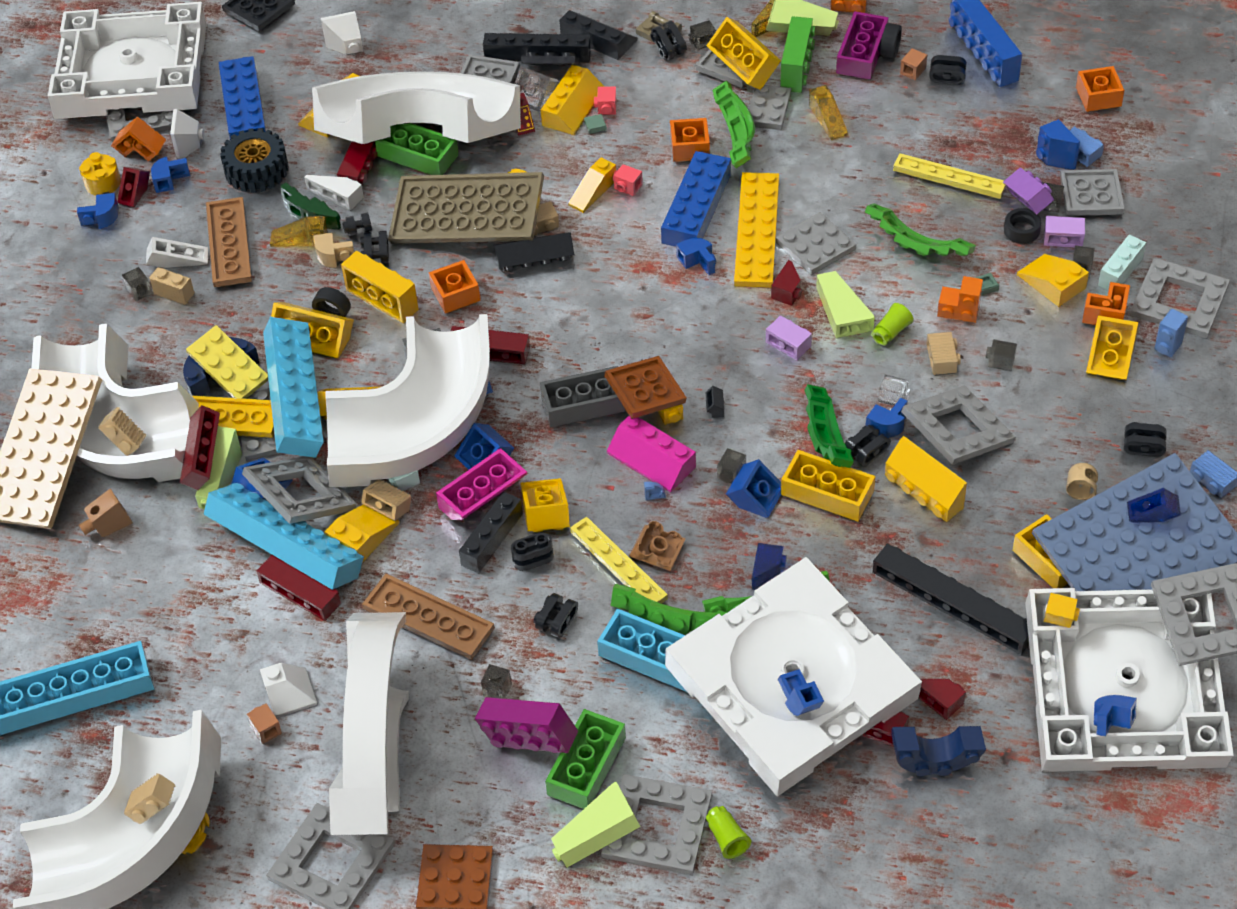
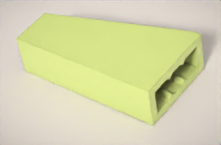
M774 0L766 30L788 33L791 17L795 16L813 18V26H816L815 35L830 36L832 30H836L839 20H836L838 12L803 0Z
M836 271L817 275L816 288L835 338L874 330V315Z
M218 426L210 479L196 491L195 495L200 509L205 510L209 492L226 487L231 483L235 469L242 457L236 429Z
M617 782L612 783L551 838L555 846L552 849L554 856L558 862L562 860L567 868L641 827Z

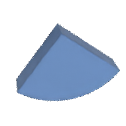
M644 482L645 500L666 498L663 486L655 482Z

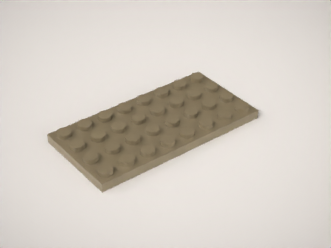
M543 172L401 176L388 241L390 244L533 241L544 174Z

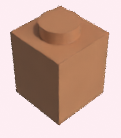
M912 48L901 60L900 74L916 80L927 67V54Z
M267 703L255 707L251 712L247 713L250 726L262 744L282 734L279 721Z

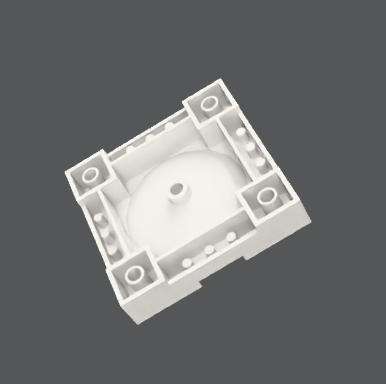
M202 2L167 4V10L104 15H100L98 9L63 12L55 73L51 75L48 91V100L53 118L108 115L109 109L117 110L121 108L142 107L143 113L173 111L174 109H197L201 78L199 70L201 55L204 53L207 27Z
M807 557L756 589L754 596L723 616L720 614L716 615L666 648L665 667L692 698L696 697L748 757L750 766L777 797L811 774L814 767L870 728L881 721L883 723L918 700L922 681L878 634L874 636L848 608L849 602ZM800 669L806 683L815 681L824 702L819 709L796 716L789 711L785 704L787 698L778 682V678L780 675Z
M1075 588L1029 589L1025 605L1031 665H1033L1037 703L1035 708L1042 772L1111 770L1112 767L1157 766V769L1226 768L1234 755L1228 712H1225L1218 658L1183 666L1178 665L1153 590L1075 591ZM1050 593L1078 599L1076 605L1077 608H1080L1078 620L1073 621L1070 628L1043 622ZM1211 593L1182 599L1195 637L1214 634L1216 625ZM1122 675H1129L1131 679H1125ZM1107 695H1123L1137 698L1136 719L1130 729L1111 726L1106 736L1097 735V726L1094 725V702L1098 698Z

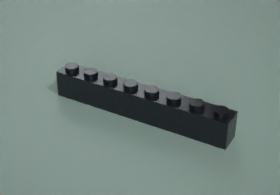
M888 543L873 560L872 573L1012 651L1022 655L1029 646L1027 618H1023L1011 609L999 605L993 599L979 594L973 588L959 583L955 578L946 576L936 568L926 565L918 558L912 557L904 553L900 548Z

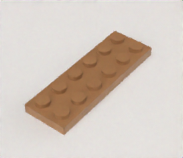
M243 197L206 202L214 287L252 282Z
M386 573L362 603L363 609L370 613L406 612V622L402 628L470 660L474 658L495 629L494 623Z

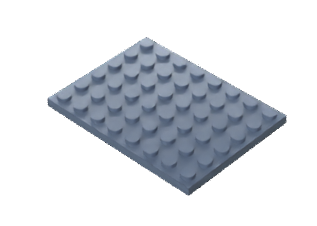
M1176 453L1032 530L1035 539L1069 586L1075 588V591L1152 590L1151 582L1154 580L1237 563V532Z

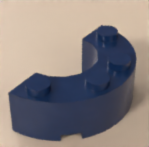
M229 337L256 364L260 363L257 349L252 343L244 339ZM189 355L183 368L188 393L191 396H205L210 393L208 385L210 375Z
M959 726L951 734L934 739L917 736L915 727H892L891 730L898 764L905 770L916 773L918 776L931 774L947 776L952 771L978 762L986 751L981 726Z

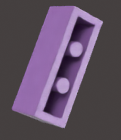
M1019 168L1003 181L1009 192L1036 215L1054 201L1050 194L1052 192L1050 187L1046 183L1043 184L1038 177H1034L1029 170L1026 172Z

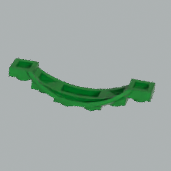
M807 384L804 390L809 402L806 407L810 420L807 429L815 451L822 454L823 458L830 460L831 464L837 467L851 468L854 462L851 456V449L846 447L841 436L831 397L828 396L826 388Z

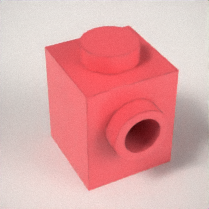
M616 86L598 87V95L594 97V108H598V114L616 115Z
M622 164L613 174L614 189L634 196L643 185L642 171Z

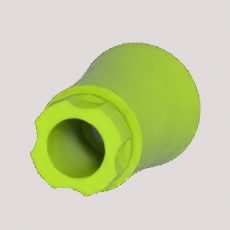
M893 303L886 315L872 331L871 336L874 341L879 345H887L903 329L913 323L912 313L904 305Z
M716 806L709 810L706 820L719 844L723 857L732 859L746 852L751 845V838L741 829L731 813L724 806Z

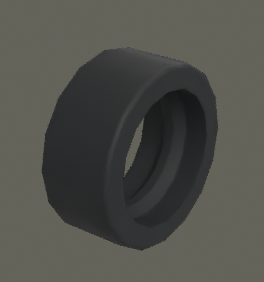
M886 24L881 41V56L896 58L902 35L901 25Z
M1017 208L1011 210L1006 215L1004 234L1008 239L1019 244H1027L1038 238L1041 230V218L1038 214L1036 215L1027 208ZM1026 222L1032 225L1033 228L1020 230L1012 226V224Z
M324 287L319 289L314 297L312 308L346 317L351 309V303L346 295L339 290ZM326 302L333 304L337 309L329 306Z

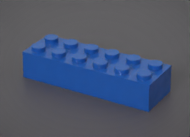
M952 0L949 24L956 30L958 36L963 39L967 48H970L974 53L975 58L981 62L984 70L988 71L992 80L999 87L1018 82L1022 53L980 0Z
M254 56L218 62L229 137L233 134L238 136L239 131L244 130V133L249 132L248 129L251 128L254 131H258V128H263V131L266 132Z
M695 151L661 226V244L676 247L677 243L690 238H704L731 176V158Z

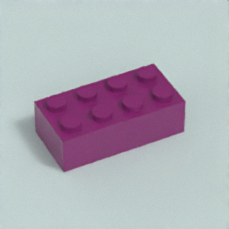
M854 11L837 55V74L871 80L880 56L882 36L889 17Z
M485 697L475 717L480 729L486 734L490 743L497 748L508 747L516 750L529 749L536 752L568 753L578 733L577 728L560 703Z

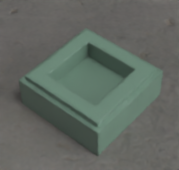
M601 114L584 118L589 134L607 130Z
M991 272L975 277L983 279L981 296L999 290V284Z

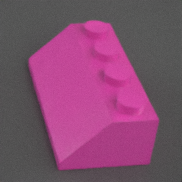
M628 416L618 426L607 449L608 455L650 481L660 484L670 493L696 468V452L639 417L631 419Z
M500 448L436 492L438 508L451 520H463L527 475V471Z

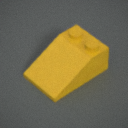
M1043 254L1017 272V276L1058 307L1086 289L1089 272L1076 262Z
M1098 316L1086 374L1127 381L1138 333V322Z
M561 478L520 482L528 531L542 532L547 529L562 530L570 527L568 502Z
M363 504L338 517L326 529L325 534L339 540L341 544L348 548L355 549L357 553L364 556V562L400 522L399 520L394 521Z

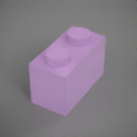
M1046 216L1044 246L1083 248L1085 218Z
M780 315L766 328V343L791 358L798 360L811 347L812 333Z

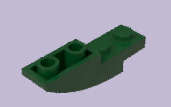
M286 182L280 186L282 197L287 202L289 213L302 221L318 227L334 230L341 229L339 213L329 208L324 201H320L316 197L309 200L307 196H303L295 187H291Z

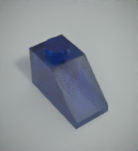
M1165 488L1127 502L1129 522L1131 523L1165 522L1181 516L1179 496Z
M758 543L752 573V590L758 589L781 574L782 567L786 568L787 555H783L784 546Z

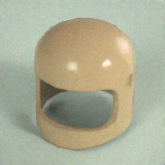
M1088 463L1073 465L1067 477L1066 491L1068 495L1079 500H1088L1096 496V482L1098 481L1096 468ZM1091 487L1094 489L1092 494H1090Z

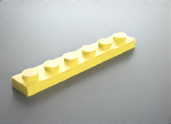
M899 153L893 166V171L998 199H1001L1006 188L1003 183L1004 180Z
M588 517L570 527L571 533L625 586L635 588L637 593L661 604L668 600V594Z

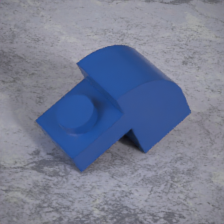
M164 157L153 164L151 176L156 193L174 190L173 179L190 176L186 158L168 161V158Z
M115 193L96 195V205L77 207V215L81 226L98 224L99 229L113 224L118 218L119 205Z
M690 238L676 244V257L685 269L700 264L708 275L715 273L717 261L714 254H712V244L702 238Z
M900 398L891 411L876 404L867 415L865 426L873 425L879 430L878 436L885 434L888 438L901 434L904 431V420L907 418L901 411L908 401Z
M800 669L779 676L778 682L787 698L785 704L793 715L798 716L821 707L824 700L815 681L806 683Z
M1107 695L1098 698L1094 702V725L1097 726V735L1106 736L1111 726L1130 729L1136 719L1137 698L1123 695Z

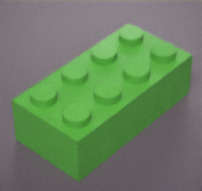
M791 17L781 61L780 87L791 88V92L802 93L803 86L807 85L808 75L806 74H809L810 63L808 62H812L813 51L811 50L815 48V39L812 37L815 36L816 26H813V18Z
M411 123L391 125V137L375 141L378 157L430 175H443L459 155L457 140L444 137L441 133Z
M583 709L575 724L578 733L569 752L559 754L545 784L548 796L585 809L595 799L626 739L625 723Z

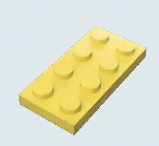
M217 325L186 348V352L233 398L246 399L268 381V374Z

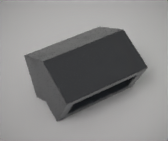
M712 386L705 392L706 410L712 414V418L724 417L723 390Z

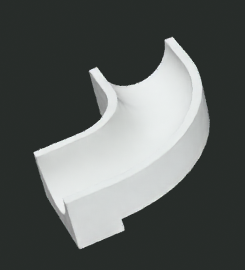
M395 72L353 77L312 87L314 130L361 144L391 137L390 126L403 123L442 125L444 137L466 143L521 128L520 85L482 76L448 72Z
M479 314L478 320L467 328L450 332L433 331L423 328L415 321L414 317H406L407 361L404 369L395 380L376 389L326 391L329 487L371 485V480L389 479L417 471L446 455L466 436L483 407L489 381L487 314Z
M108 324L99 325V339L86 345H62L51 342L42 336L34 337L32 369L95 375L103 379L76 456L77 460L97 472L113 477L128 479L153 477L158 482L180 479L190 417L198 410L199 403L178 382L141 389L123 388L122 381L127 380L128 344ZM117 407H120V410H123V413H126V416H129V419H132V422H135V425H138L140 430L146 433V437L140 447L129 456L120 451L98 428L104 417Z
M406 612L353 613L346 621L348 669L343 717V767L329 787L331 835L388 834V812L400 810L399 726L402 710L409 700V691L393 688L389 684L394 647L398 633L406 622Z
M202 710L193 711L192 727L188 731L172 737H145L129 731L124 725L114 727L111 774L105 788L98 797L77 812L22 823L20 825V833L27 843L31 856L33 883L29 897L13 899V909H109L146 888L174 863L195 835L208 807L214 778L220 777L221 736ZM156 773L161 774L176 786L174 791H172L170 805L142 824L134 822L124 814L131 792L154 775L156 776Z

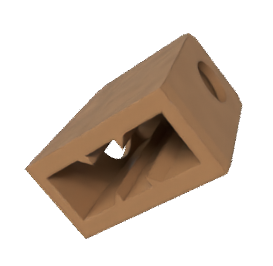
M110 488L85 507L84 511L89 519L79 524V527L85 535L96 529L101 537H105L131 525L133 522Z

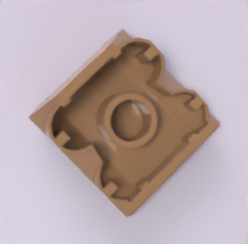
M651 521L648 525L645 524L629 557L670 571L686 538H683L676 531H663L661 523Z

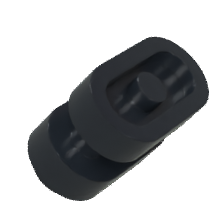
M672 20L664 23L663 28L661 26L652 28L650 37L659 48V54L662 58L669 60L675 57V52L680 55L687 51L686 42Z
M936 55L931 59L929 78L935 83L961 84L965 81L967 62L959 56Z
M368 212L360 214V220L357 221L354 220V216L345 217V221L342 223L344 233H348L349 237L357 235V229L363 228L364 233L372 232Z
M379 231V237L374 238L372 237V232L364 233V237H360L361 248H364V251H361V253L368 255L372 260L380 258L382 264L389 263L387 231ZM374 245H379V251H374Z
M1132 422L1125 426L1124 450L1128 454L1159 457L1166 453L1165 440L1167 438V430L1164 426Z
M873 425L862 427L859 433L849 437L845 442L846 447L851 449V456L855 457L857 455L856 461L862 466H867L888 449L891 443V439L885 434L878 436L879 430Z
M541 532L514 541L511 545L514 568L519 571H526L550 563L554 557L551 536Z
M556 593L548 595L544 601L543 608L534 616L533 623L535 628L546 632L550 627L551 635L561 638L577 613L578 602L568 599L563 603V596Z

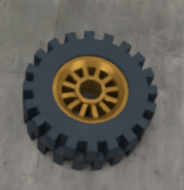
M251 128L246 133H244V130L239 131L238 136L233 134L230 136L231 141L226 140L224 142L225 146L221 147L220 157L228 183L230 185L233 184V188L237 190L241 187L242 192L250 189L251 193H256V189H260L261 192L266 191L265 187L268 186L272 189L275 187V182L280 184L282 182L281 177L285 178L287 175L286 171L289 169L282 138L279 139V135L276 133L272 134L271 130L264 132L263 128H258V131H254Z

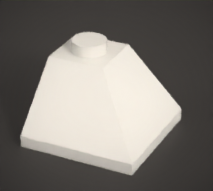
M355 11L321 18L327 48L345 55L363 52Z
M174 109L170 135L178 160L186 158L201 147V140H204V130L200 129L199 121L178 109Z
M278 663L260 669L271 708L276 718L318 705L306 668Z

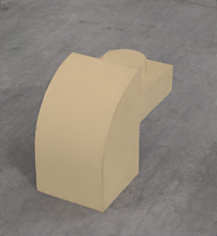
M332 233L313 235L317 259L324 266L336 268L337 262L345 261L354 253L352 241L334 243Z

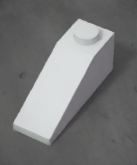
M306 175L304 177L308 191L349 211L364 198L362 184L347 177Z
M152 237L146 249V265L171 268L207 265L208 247Z

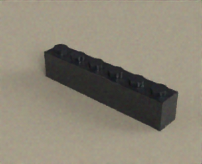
M485 33L483 40L484 57L521 61V56H526V53H539L541 56H544V53H557L558 56H562V53H574L576 57L580 58V62H590V35Z

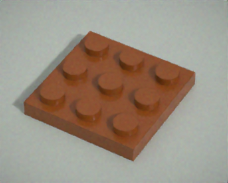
M660 356L605 371L606 380L631 419L686 403L687 397Z
M423 844L416 909H488L493 846Z

